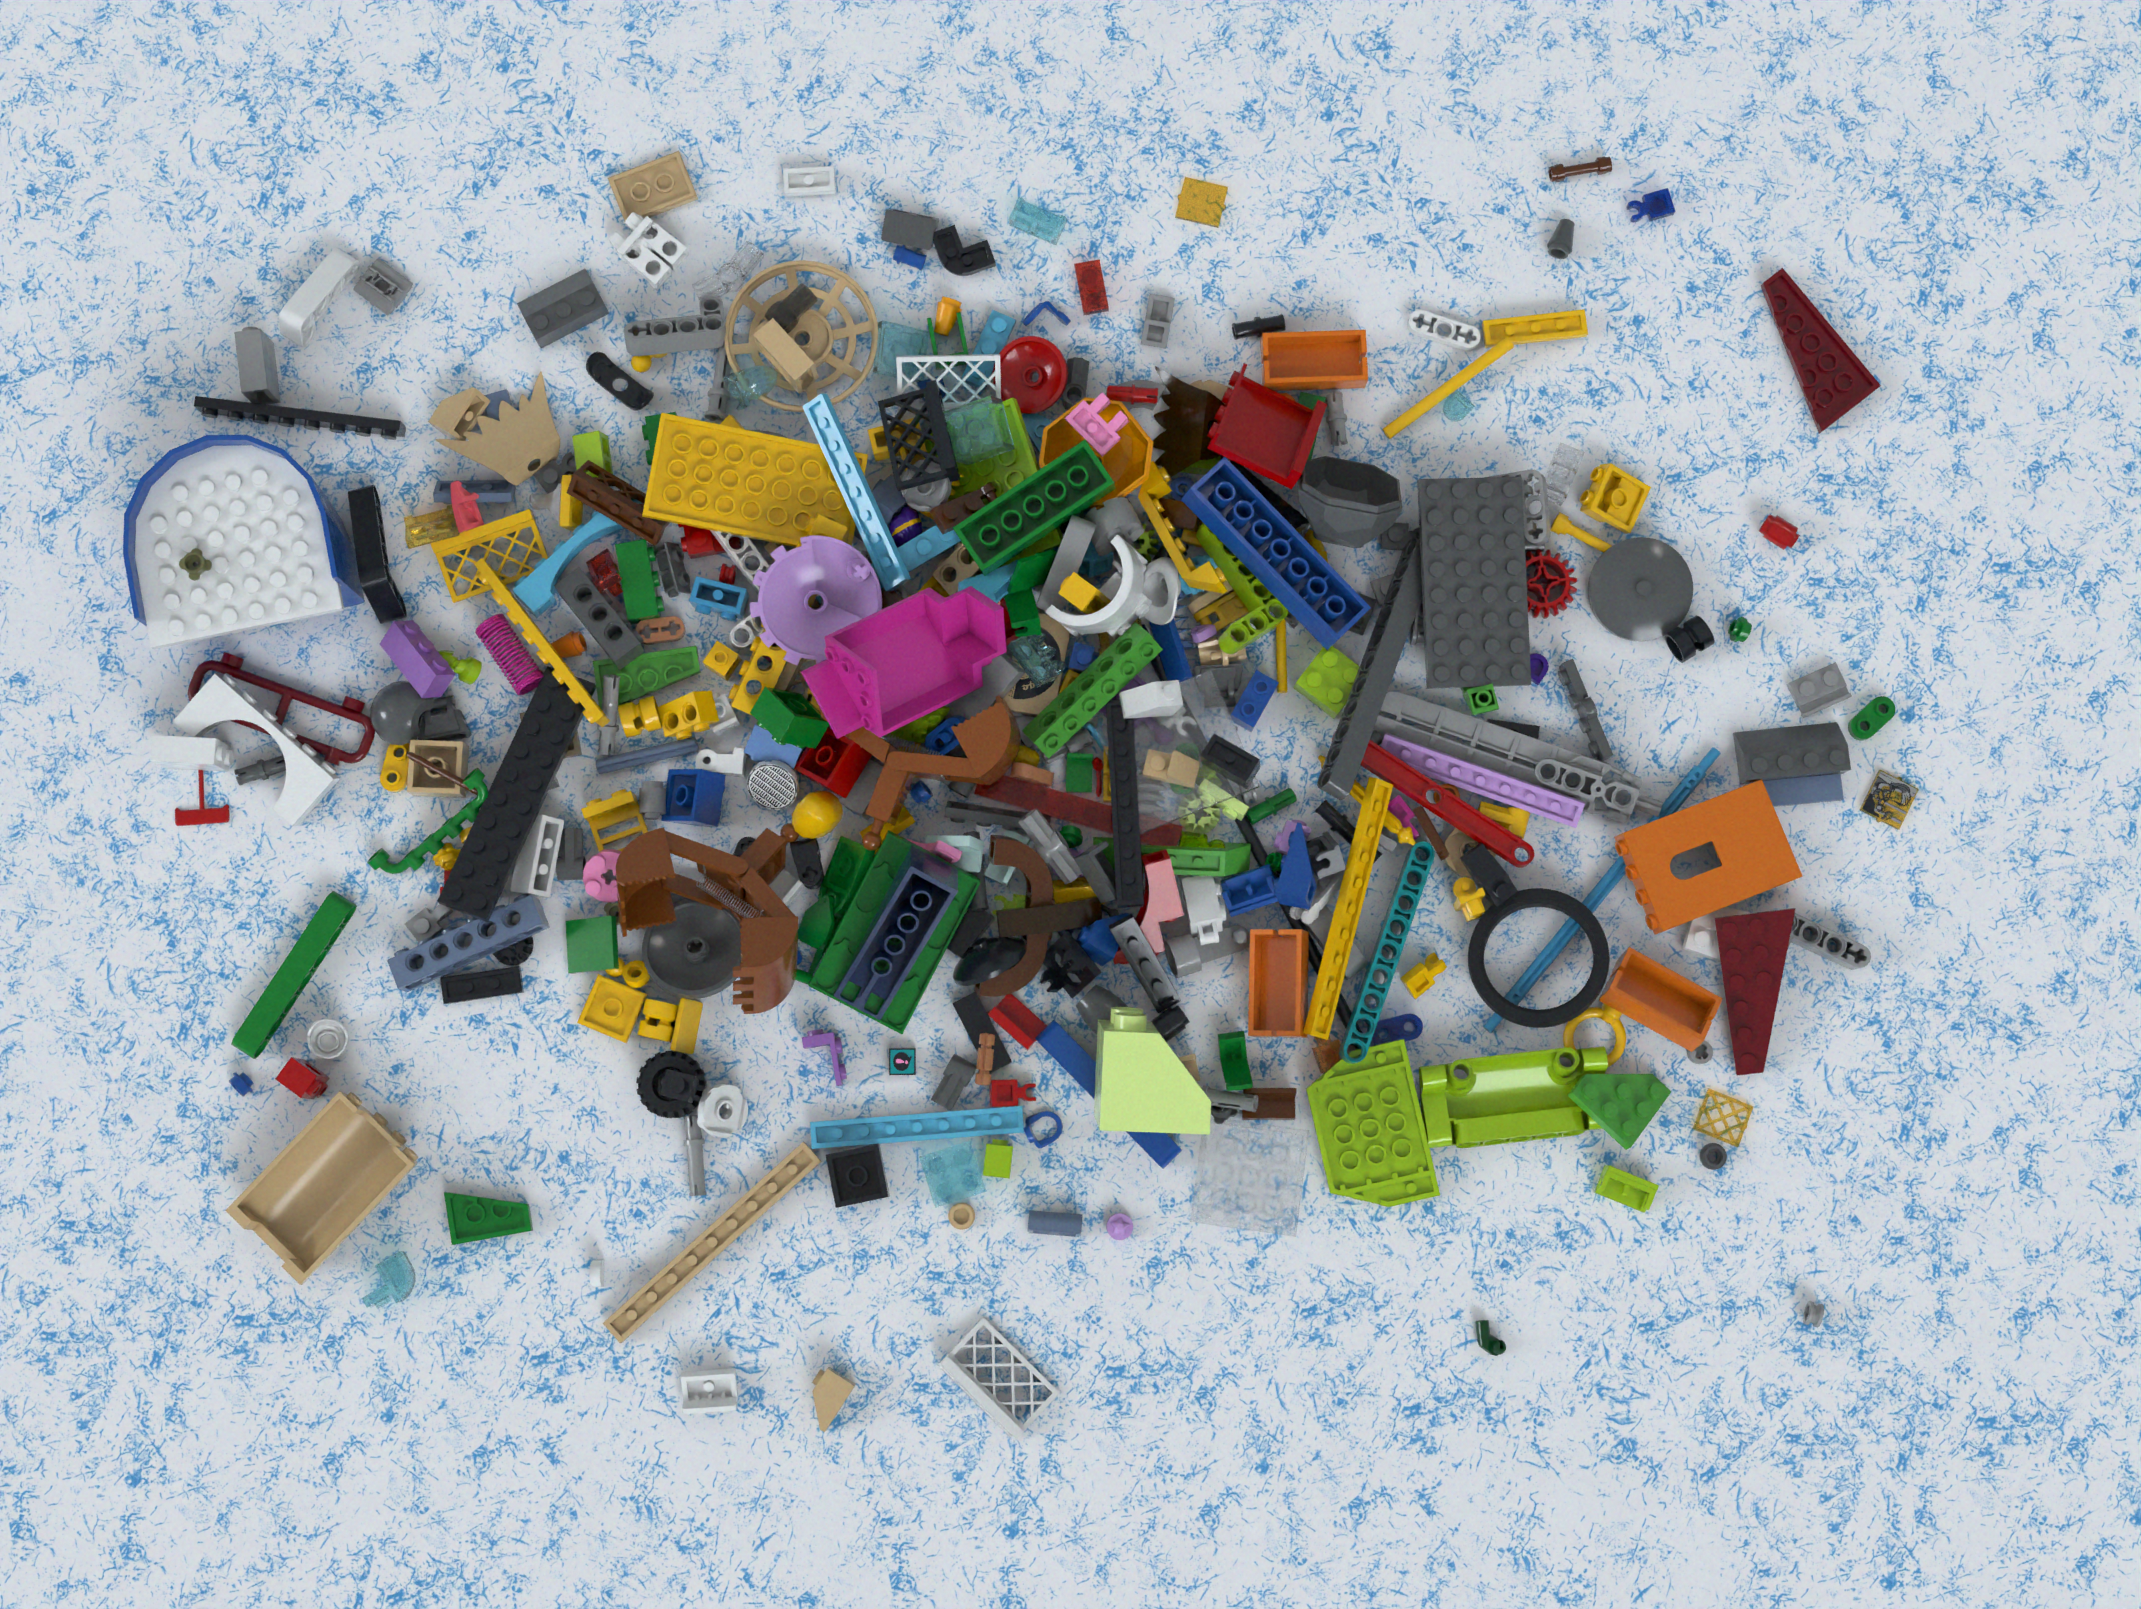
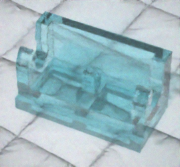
M1021 197L1018 198L1009 217V226L1053 245L1057 244L1067 223L1065 216L1061 215L1060 217L1027 203Z

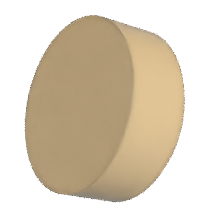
M957 1203L951 1207L948 1219L954 1228L960 1230L967 1229L975 1220V1212L969 1204Z

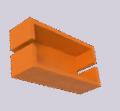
M1366 330L1262 333L1260 346L1261 364H1263V386L1273 391L1355 389L1366 387L1368 382L1367 357H1365L1367 353Z
M1250 929L1248 1036L1307 1038V1034H1304L1303 1031L1308 1015L1309 932L1302 929H1278V931L1274 929Z
M1628 947L1618 958L1599 1001L1693 1052L1704 1041L1712 1024L1711 1020L1715 1017L1723 998Z

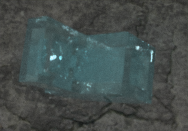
M405 1251L397 1252L375 1265L385 1285L366 1295L362 1300L366 1307L376 1306L379 1309L392 1301L390 1296L393 1297L396 1303H399L411 1294L415 1285V1271Z

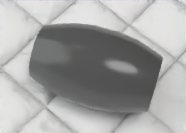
M1095 985L1076 1004L1082 1019L1096 1035L1098 1019L1110 1020L1111 1007H1128L1118 996L1098 985Z

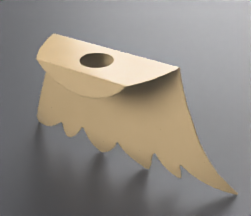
M542 372L538 375L530 402L523 394L521 395L519 411L507 402L501 401L499 405L500 421L486 416H477L482 435L464 431L463 434L469 441L435 439L445 447L497 472L508 482L518 486L552 460L556 461L560 450V436L557 433L549 410ZM540 459L539 462H536L528 467L529 463L532 460Z

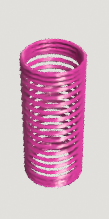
M496 614L483 621L476 628L475 633L481 639V642L484 643L486 649L489 650V654H492L491 657L494 658V661L497 662L496 664L502 669L501 672L504 673L509 683L512 684V688H514L517 695H524L538 687L541 678L544 677L543 672L539 670V666H536L537 663L531 658L532 656L528 655L527 648L523 647L524 644L521 643V640H518L519 637L513 632L514 629L508 624L509 622L503 614ZM536 669L534 672L519 680L521 677L528 674L530 671ZM526 670V671L523 672L521 675L515 677L517 674H519V673H521L522 671Z

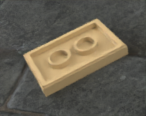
M679 151L608 178L624 221L632 212L643 218L646 216L650 218L698 200Z

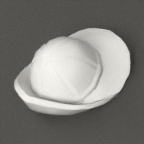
M1158 558L1148 564L1144 571L1143 593L1152 601L1149 605L1150 610L1144 618L1158 625H1164L1172 621L1175 615L1177 598L1181 591L1179 572L1171 558Z

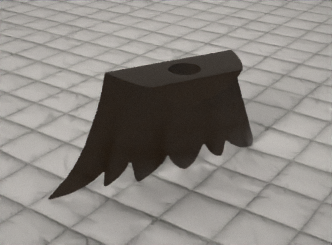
M1155 366L1158 375L1170 392V394L1161 395L1163 401L1170 408L1154 414L1155 420L1166 429V431L1153 440L1154 448L1165 451L1155 461V464L1164 467L1171 478L1199 460H1208L1220 456V454L1207 448L1211 440L1207 436L1208 424L1212 420L1218 422L1214 417L1220 405L1224 406L1225 404L1212 393L1187 384Z

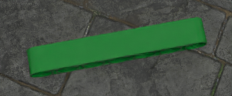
M332 891L326 897L235 1034L231 1043L232 1046L253 1059H256L263 1052L353 916L357 907L356 904L335 891Z

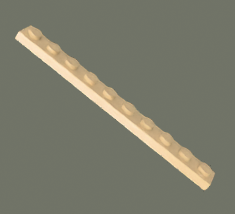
M802 1142L613 1313L603 1325L619 1343L625 1341L822 1161L805 1142Z

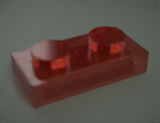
M1100 259L1074 264L1083 316L1109 311Z

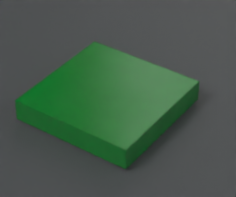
M616 916L566 921L568 973L575 974L619 969Z

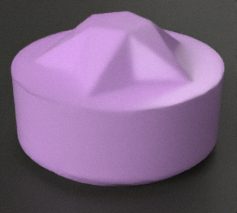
M1117 1213L1108 1219L1106 1229L1113 1239L1124 1240L1131 1235L1133 1223L1127 1215Z

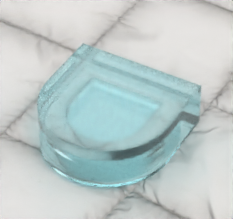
M1456 390L1445 400L1443 413L1451 421H1460L1475 406Z

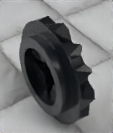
M530 936L515 945L517 954L508 948L501 949L493 953V955L499 962L505 965H519L530 957L534 946L533 937Z

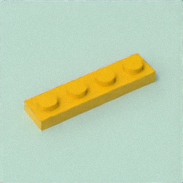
M1585 309L1483 320L1482 322L1485 348L1494 347L1506 337L1511 340L1513 345L1581 338L1588 335Z

